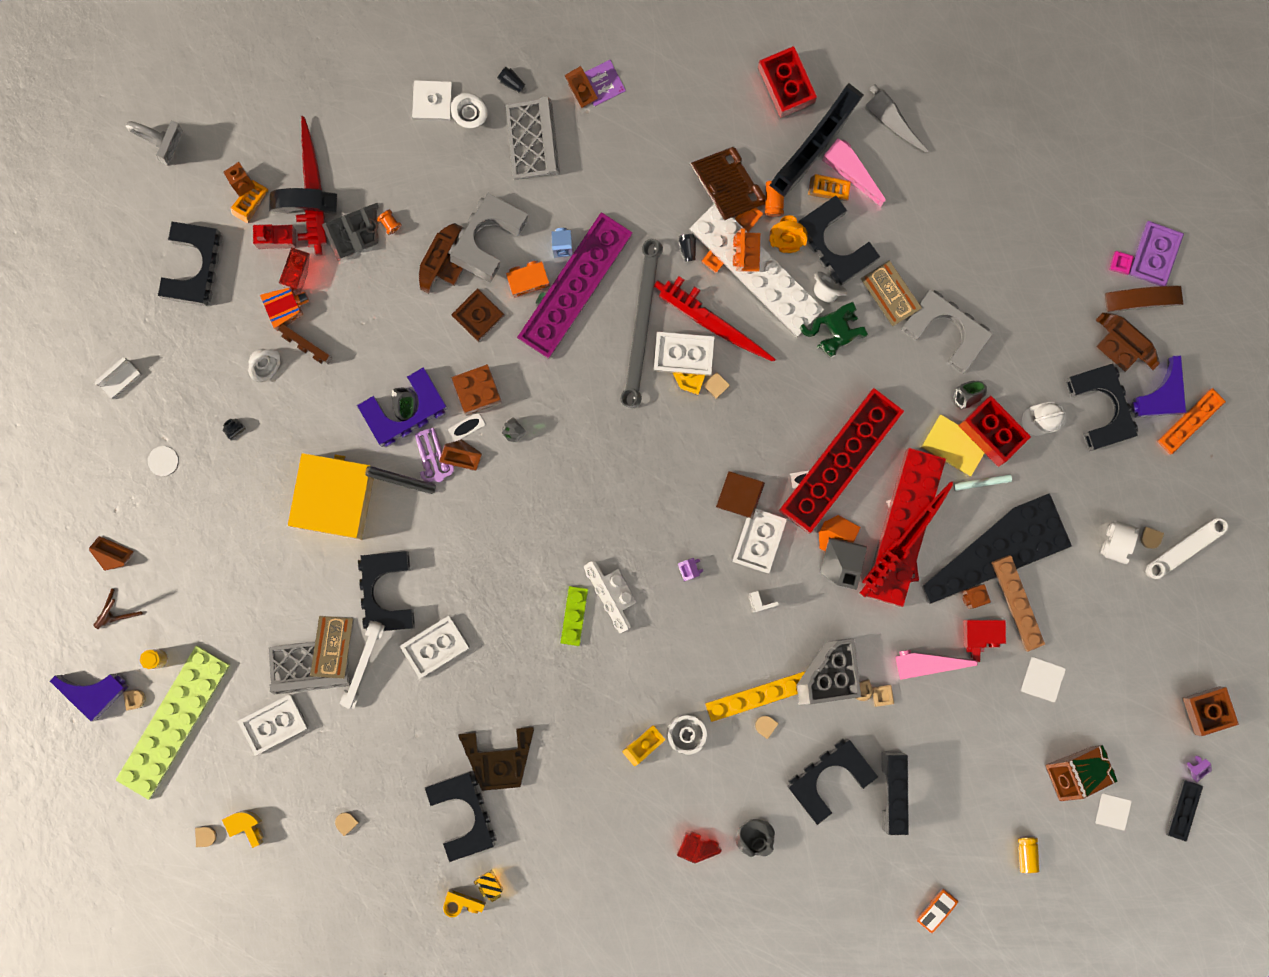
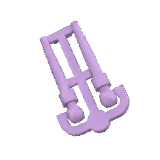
M431 428L415 433L423 461L422 465L426 470L420 472L422 480L426 482H442L445 477L452 475L454 466L440 463L442 471L446 473L439 472L435 457L439 456L438 460H440L442 449L435 429ZM431 432H432V436H433V439H434L435 447H436V450H437L436 453H433V450H432V447H431V444H430V441H429V438H428V435H427L428 433H431ZM422 435L424 436L430 454L427 456L419 437ZM428 459L432 460L433 467L435 470L434 477H431L433 475V471L430 469L431 465Z

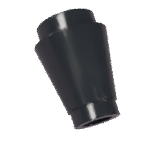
M505 67L497 77L500 84L518 93L526 85L511 68Z
M694 234L680 235L678 244L684 262L696 260V238H694Z

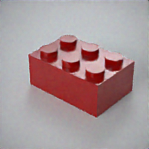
M794 46L759 61V72L780 118L815 104L817 96Z
M991 395L958 425L998 467L1006 463L1031 438Z

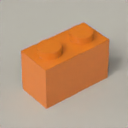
M532 261L526 267H514L506 273L514 298L550 287L542 262Z

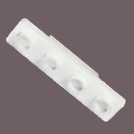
M596 561L589 562L584 566L586 575L592 581L595 592L600 596L605 610L612 618L614 627L619 633L630 629L631 626L622 610L637 602L619 569L603 576Z

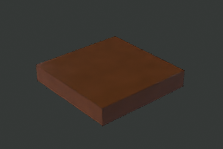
M477 288L451 316L479 342L505 314Z
M728 471L716 507L753 519L765 483Z

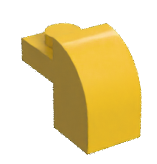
M239 811L222 819L229 837L245 831L252 848L263 843V833L260 828H256V824L262 822V820L254 812Z

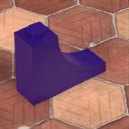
M1181 356L1168 358L1165 378L1156 390L1149 395L1133 399L1134 402L1131 404L1132 413H1135V418L1181 415L1186 413Z
M109 674L102 681L89 686L72 683L61 675H55L50 680L90 721H96L129 687L125 683L126 679L120 674Z

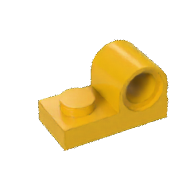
M652 725L640 737L629 744L622 753L633 766H636L661 745L665 738Z
M449 889L443 911L448 917L453 918L458 916L465 906L469 912L478 914V911L483 912L486 902ZM450 902L457 903L458 910L451 911L448 904Z

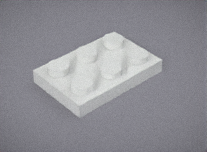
M657 332L654 371L711 376L714 337Z
M756 509L753 519L746 518L732 562L769 574L787 519Z
M449 615L400 645V648L419 679L468 650L469 646Z
M291 694L238 721L255 756L308 729Z

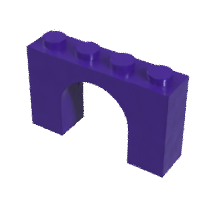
M424 367L407 376L419 400L418 409L409 420L403 422L390 420L374 396L357 405L381 447L393 445L398 437L402 436L404 438L412 433V429L416 427L422 428L429 424L428 420L433 417L437 419L446 414L445 410L448 408Z

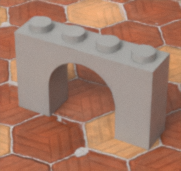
M487 193L485 198L482 197L478 202V210L470 215L467 228L461 230L458 236L459 241L457 244L454 243L449 254L450 262L491 283L500 268V260L477 247L474 241L476 233L483 227L493 225L519 236L527 223L528 214Z
M929 290L920 302L922 309L912 314L901 330L917 340L932 320L942 317L953 320L961 330L962 339L959 347L947 363L961 373H964L990 339L992 333L989 332L990 329L986 325L976 323L972 315L958 310L959 307L951 301L948 303L944 300L941 293L936 290Z

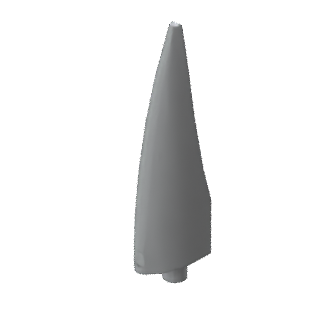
M874 84L870 90L875 96L866 106L893 132L912 145L927 152L928 149L910 129L896 103L885 90H880Z

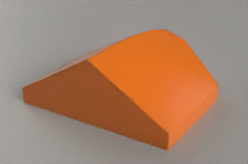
M839 515L825 521L819 531V549L826 552L829 537L854 543L861 527Z

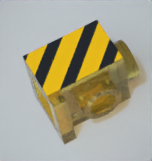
M492 869L474 880L475 885L480 884L478 888L483 897L487 896L491 902L501 897L500 893L504 889Z

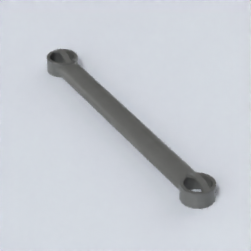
M655 239L646 240L642 246V252L645 257L626 389L621 394V403L629 408L638 407L642 400L639 388L658 258L663 252L662 244ZM651 244H654V254L649 255L648 248ZM632 392L633 401L631 405H628L627 396Z

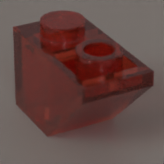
M291 247L279 280V284L282 287L291 288L293 291L301 293L308 273L310 253Z
M691 831L690 834L685 832L676 855L695 864L720 854L722 849L719 847L718 842L712 839L705 841L701 839L702 835Z

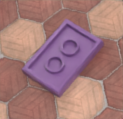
M1147 221L1128 275L1158 286H1166L1184 233Z

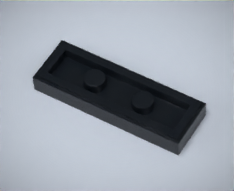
M1187 780L1182 781L1167 830V836L1187 842L1202 793V785Z

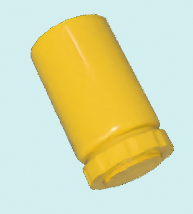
M160 649L146 650L140 656V663L147 669L162 668L168 660L165 651Z
M1018 838V843H1020V872H1040L1038 838Z

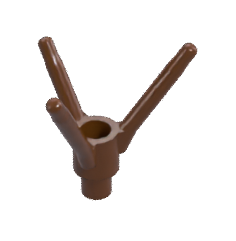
M112 588L105 606L93 626L96 629H100L108 623L139 616L143 612L139 611L114 617L110 612L116 601L112 599L115 591Z

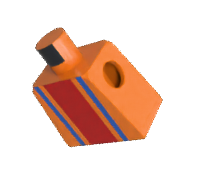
M291 288L260 295L273 328L279 331L278 329L282 324L287 326L303 315L300 306L310 302L306 292L295 295Z

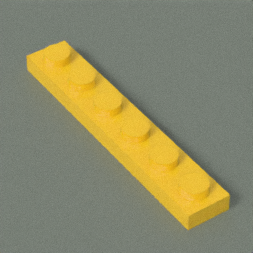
M806 671L705 703L711 722L798 694L797 683Z

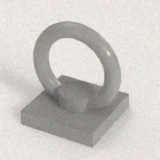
M171 120L167 131H162L161 133L136 122L129 121L126 123V128L130 132L156 144V147L159 148L156 156L161 163L168 166L183 132L179 123Z

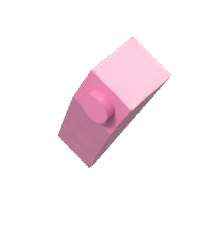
M837 138L823 156L822 161L846 180L850 181L851 184L875 203L882 206L886 200L853 149H851V145L847 141H841Z
M911 649L900 651V655L896 656L900 680L978 665L977 660L919 652L911 653Z

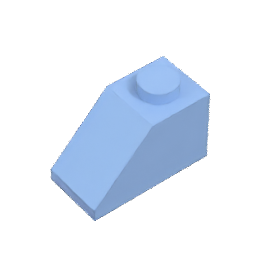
M557 228L555 229L556 231H552L554 258L572 256L571 230Z

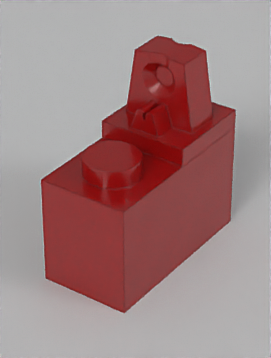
M253 225V244L258 249L296 248V229L293 225Z
M963 620L964 647H966V652H970L971 660L980 662V652H984L987 644H989V647H1000V644H1006V620Z

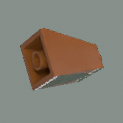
M1103 745L1086 748L1045 765L1059 801L1084 799L1118 782Z

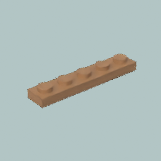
M1008 555L993 561L992 565L1025 651L1029 652L1045 645L1012 556Z

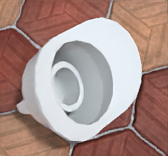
M1056 402L1038 404L1026 409L1021 418V425L1028 434L1034 436L1055 432L1065 425L1067 419L1066 412Z

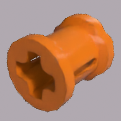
M390 209L383 212L377 218V221L381 222L386 228L388 235L395 233L402 226L393 217Z

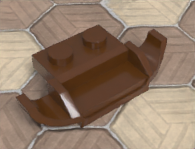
M454 223L436 234L420 264V290L429 294L437 278L453 286L456 285L464 269L450 262L449 251L452 245L457 243V238L464 227Z
M1102 313L1096 319L1109 332L1096 347L1123 371L1126 372L1138 358L1143 360L1152 370L1160 364L1152 341L1124 317L1112 313Z

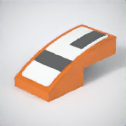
M943 888L931 900L930 905L919 915L917 922L933 933L955 908L958 900Z

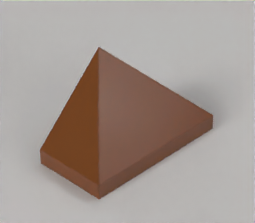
M461 439L444 445L439 462L476 471L482 453Z
M98 536L89 547V551L104 571L124 566L134 553V551L101 536Z

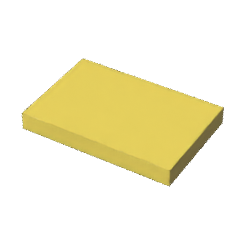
M941 414L921 446L923 450L930 454L945 458L947 464L969 477L972 476L984 455V452L958 424Z

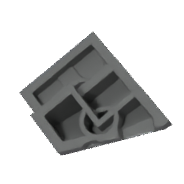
M378 203L322 224L337 260L378 244Z

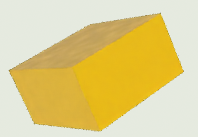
M301 453L288 526L362 540L374 478L365 475L366 468L370 465L345 461L346 456L334 454V459Z

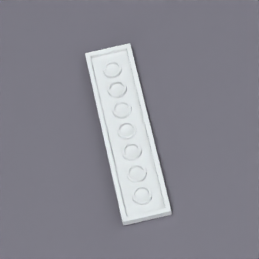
M713 204L689 230L797 337L801 333V325L805 324L807 327L824 309L761 245L759 272L736 271V266H733V255L736 252V247H733V237L743 227L733 217L724 221L717 207Z

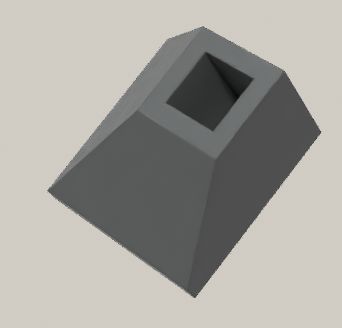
M829 537L820 573L838 586L857 590L867 546Z

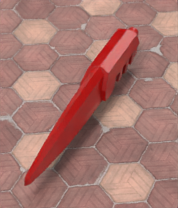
M301 116L304 188L322 190L311 135L305 117ZM304 210L305 214L296 215V222H306L307 233H297L298 241L308 240V247H314L315 255H323L322 246L327 245V236L322 226L325 223L324 212Z
M678 276L674 284L670 280L665 285L658 280L654 284V287L661 291L659 295L661 299L706 329L770 361L776 360L762 347L706 307L701 308L703 303L696 299L701 290L695 286L690 294L682 290L680 287L685 281L682 277Z
M953 481L949 482L931 501L899 540H895L867 574L862 581L865 586L859 592L863 597H866L871 590L876 593L878 588L884 585L885 579H889V574L896 570V565L900 564L909 555V549L942 505L953 486Z

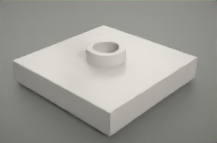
M414 80L412 118L451 121L452 82Z

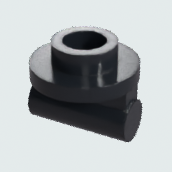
M236 418L228 419L223 425V432L231 441L246 430L245 426Z

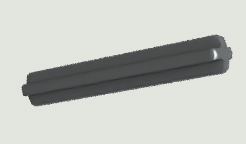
M372 466L366 468L365 475L371 478L429 494H434L436 485L433 483Z

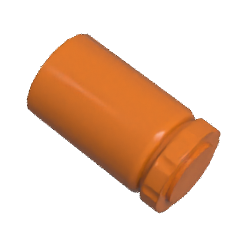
M767 181L765 215L770 217L783 216L784 197L769 186L772 181Z

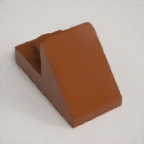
M581 66L564 75L581 108L598 99Z

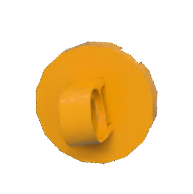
M787 215L782 217L780 222L771 228L769 241L771 246L779 248L780 252L793 253L799 251L800 247L807 244L808 233L802 224L797 223V219L794 216Z

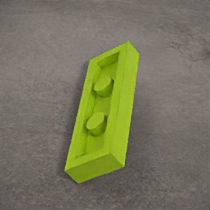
M569 586L561 644L580 646L588 589Z

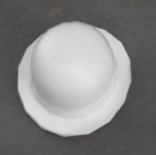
M461 93L451 103L452 116L463 127H478L487 118L488 110L486 104L474 94Z
M823 272L815 273L814 276L817 282L814 286V292L819 299L824 302H834L838 296L847 295V290L841 284H836L830 276Z
M258 349L251 354L248 370L253 381L260 383L272 378L280 364L279 352L273 349Z

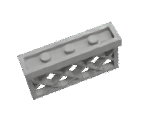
M548 96L540 97L541 99L505 105L514 180L550 174L553 176L560 175L552 101ZM539 105V112L535 117L528 113L532 106ZM519 108L523 112L515 120L511 117V109ZM526 114L533 119L527 128L520 124V121ZM536 122L541 125L542 129L537 136L530 131ZM517 125L525 130L519 139L513 135ZM527 133L535 137L529 147L522 142ZM538 140L543 143L544 147L539 154L532 150ZM519 144L527 148L521 157L515 153V149ZM530 151L537 156L531 165L524 161V158ZM541 159L545 162L546 170L537 171L534 166ZM521 162L525 163L529 168L525 173L518 174L517 167Z
M315 642L269 647L270 692L275 695L350 686L348 658L344 679L308 677L311 668L308 670L301 663L308 655L313 658L311 651L314 649ZM301 648L306 653L297 661L291 655L296 649ZM274 651H283L287 654L280 663L274 660ZM289 657L297 663L290 672L282 666ZM299 666L307 671L302 678H296L293 675ZM280 668L288 673L283 680L276 681L275 673Z

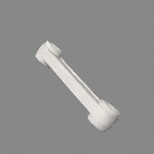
M1221 518L1212 519L1149 563L1146 567L1147 575L1152 579L1163 577L1222 536L1228 529L1227 522ZM1216 522H1219L1221 525L1219 532L1215 529ZM1154 565L1159 568L1157 575H1154L1152 572Z
M370 620L365 634L369 636L350 688L348 691L344 690L340 705H343L345 708H355L359 697L356 691L376 639L380 640L385 625H382V623Z

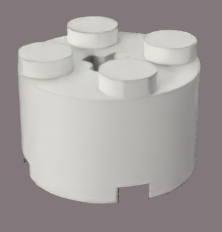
M1119 521L1112 522L1106 531V536H1109V538L1103 543L1100 554H1104L1105 558L1128 564L1130 559H1127L1128 554L1132 555L1138 538L1136 532L1139 531V528Z
M680 715L673 719L668 727L669 743L674 750L681 754H694L700 751L706 742V728L703 722L694 715ZM685 729L689 732L692 731L690 739L682 737Z

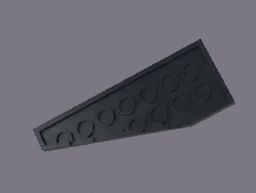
M1050 493L1012 508L956 558L950 561L948 565L928 580L922 588L929 604L997 577L992 562L1005 556L1011 555L1015 567L1018 569L1072 547Z

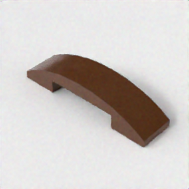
M1181 286L1146 287L1105 293L1107 312L1183 305Z

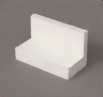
M123 357L94 383L101 387L111 399H114L142 374L130 360Z
M758 591L748 594L753 612L778 606V602L762 605Z

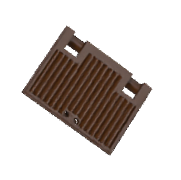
M734 147L690 163L724 221L765 204V195L759 185L754 184L741 163L742 158ZM731 155L734 162L729 164L725 157ZM754 193L758 199L751 201L748 195Z

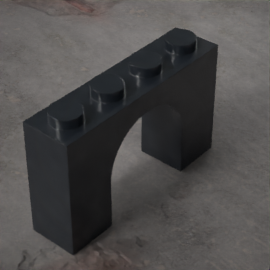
M835 195L799 220L798 223L806 228L808 245L814 253H818L822 266L824 268L828 267L831 272L830 276L836 284L843 285L878 261L880 255L870 242L849 255H837L827 248L824 242L825 229L847 212V209Z
M171 221L168 240L172 244L197 248L202 255V267L199 273L189 280L161 277L158 296L165 300L208 306V302L212 299L211 284L215 282L216 277L214 267L219 261L218 246L222 244L221 232L216 228Z
M1113 363L1065 379L1071 397L1090 391H1100L1106 394L1114 405L1113 418L1106 426L1083 433L1089 452L1138 436V426L1131 417V406L1125 399V388L1123 385H1120L1118 379L1120 374Z
M409 552L360 555L361 560H358V570L362 571V579L359 580L360 590H363L364 598H361V608L365 610V617L362 618L363 629L367 631L370 620L385 625L383 631L415 628L414 609L389 611L382 608L374 597V587L380 577L388 573L411 571Z
M842 738L834 745L835 749L831 752L825 751L819 756L820 760L817 763H810L803 769L805 771L800 776L796 774L788 781L790 784L787 787L817 825L832 814L831 810L820 798L816 787L817 779L824 769L831 766L846 768L863 789L878 778L877 774L849 739L844 740Z
M882 752V772L885 773L887 781V809L882 810V830L888 835H909L908 755L902 752Z
M471 771L425 787L430 806L451 799H460L467 802L474 811L475 822L473 828L468 833L443 843L449 862L495 846V841H497L494 830H490L488 825L491 822L487 811L484 812L482 804H484L482 793H478L476 789L478 781L475 774H471Z

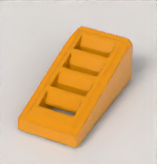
M815 174L810 178L808 195L830 199L836 195L839 200L847 201L849 199L851 182ZM825 183H827L826 191H824ZM833 184H835L834 193L832 192ZM840 185L843 186L842 194H839Z
M252 180L255 185L253 189L260 192V194L258 195L250 190L239 197L231 207L232 214L246 223L251 220L269 191L268 188ZM244 202L250 204L251 206L248 207L247 205L244 204Z

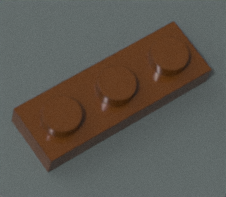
M284 324L278 329L282 333L281 337L289 343L293 340L298 344V349L304 353L309 351L314 354L312 358L320 364L323 362L329 364L333 359L330 355Z

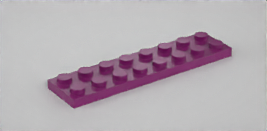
M601 212L517 336V339L547 359H550L633 235V232Z

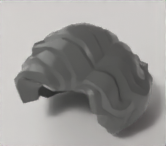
M751 819L739 827L737 832V847L749 857L770 855L774 850V828L767 821Z

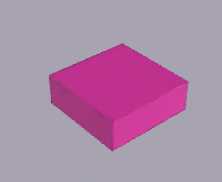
M1115 251L1109 270L1128 275L1134 256Z

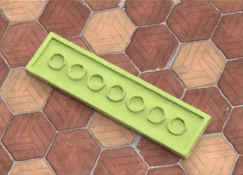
M195 646L116 778V781L148 800L152 798L230 667V664L201 647Z

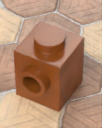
M240 162L223 172L239 197L255 188L254 183Z
M985 584L962 591V599L965 606H968V609H974L991 603Z

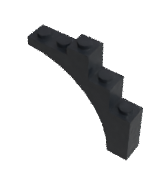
M848 83L820 123L776 174L769 186L785 197L804 177L830 141L840 132L864 94Z

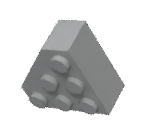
M854 639L825 642L797 683L799 704L810 705L861 697Z

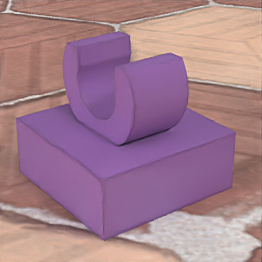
M694 558L678 563L684 582L700 576V573L703 572V569L698 570L696 563L700 562L699 559L694 560Z
M1195 756L1198 765L1193 766L1188 762L1187 766L1191 770L1192 778L1198 782L1212 771V766L1207 759L1202 761L1199 756Z

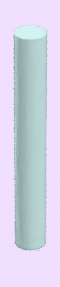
M1010 474L954 483V490L1012 482V477Z

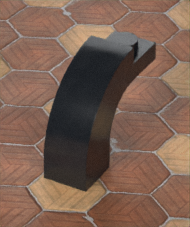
M309 188L277 189L270 192L269 211L290 213L292 211L308 210L334 214L337 212V194Z

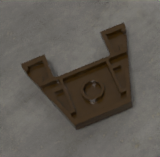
M534 727L516 728L517 749L478 752L476 732L458 734L481 791L521 787Z

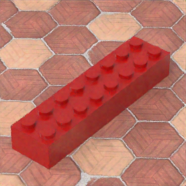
M873 388L778 511L806 533L810 534L900 418L904 410Z
M912 448L906 449L871 569L895 540H899L909 526L935 498L945 465V458ZM925 530L909 549V555L900 564L896 565V570L889 574V579H885L884 585L879 587L876 593L871 590L866 597L898 607L904 606Z

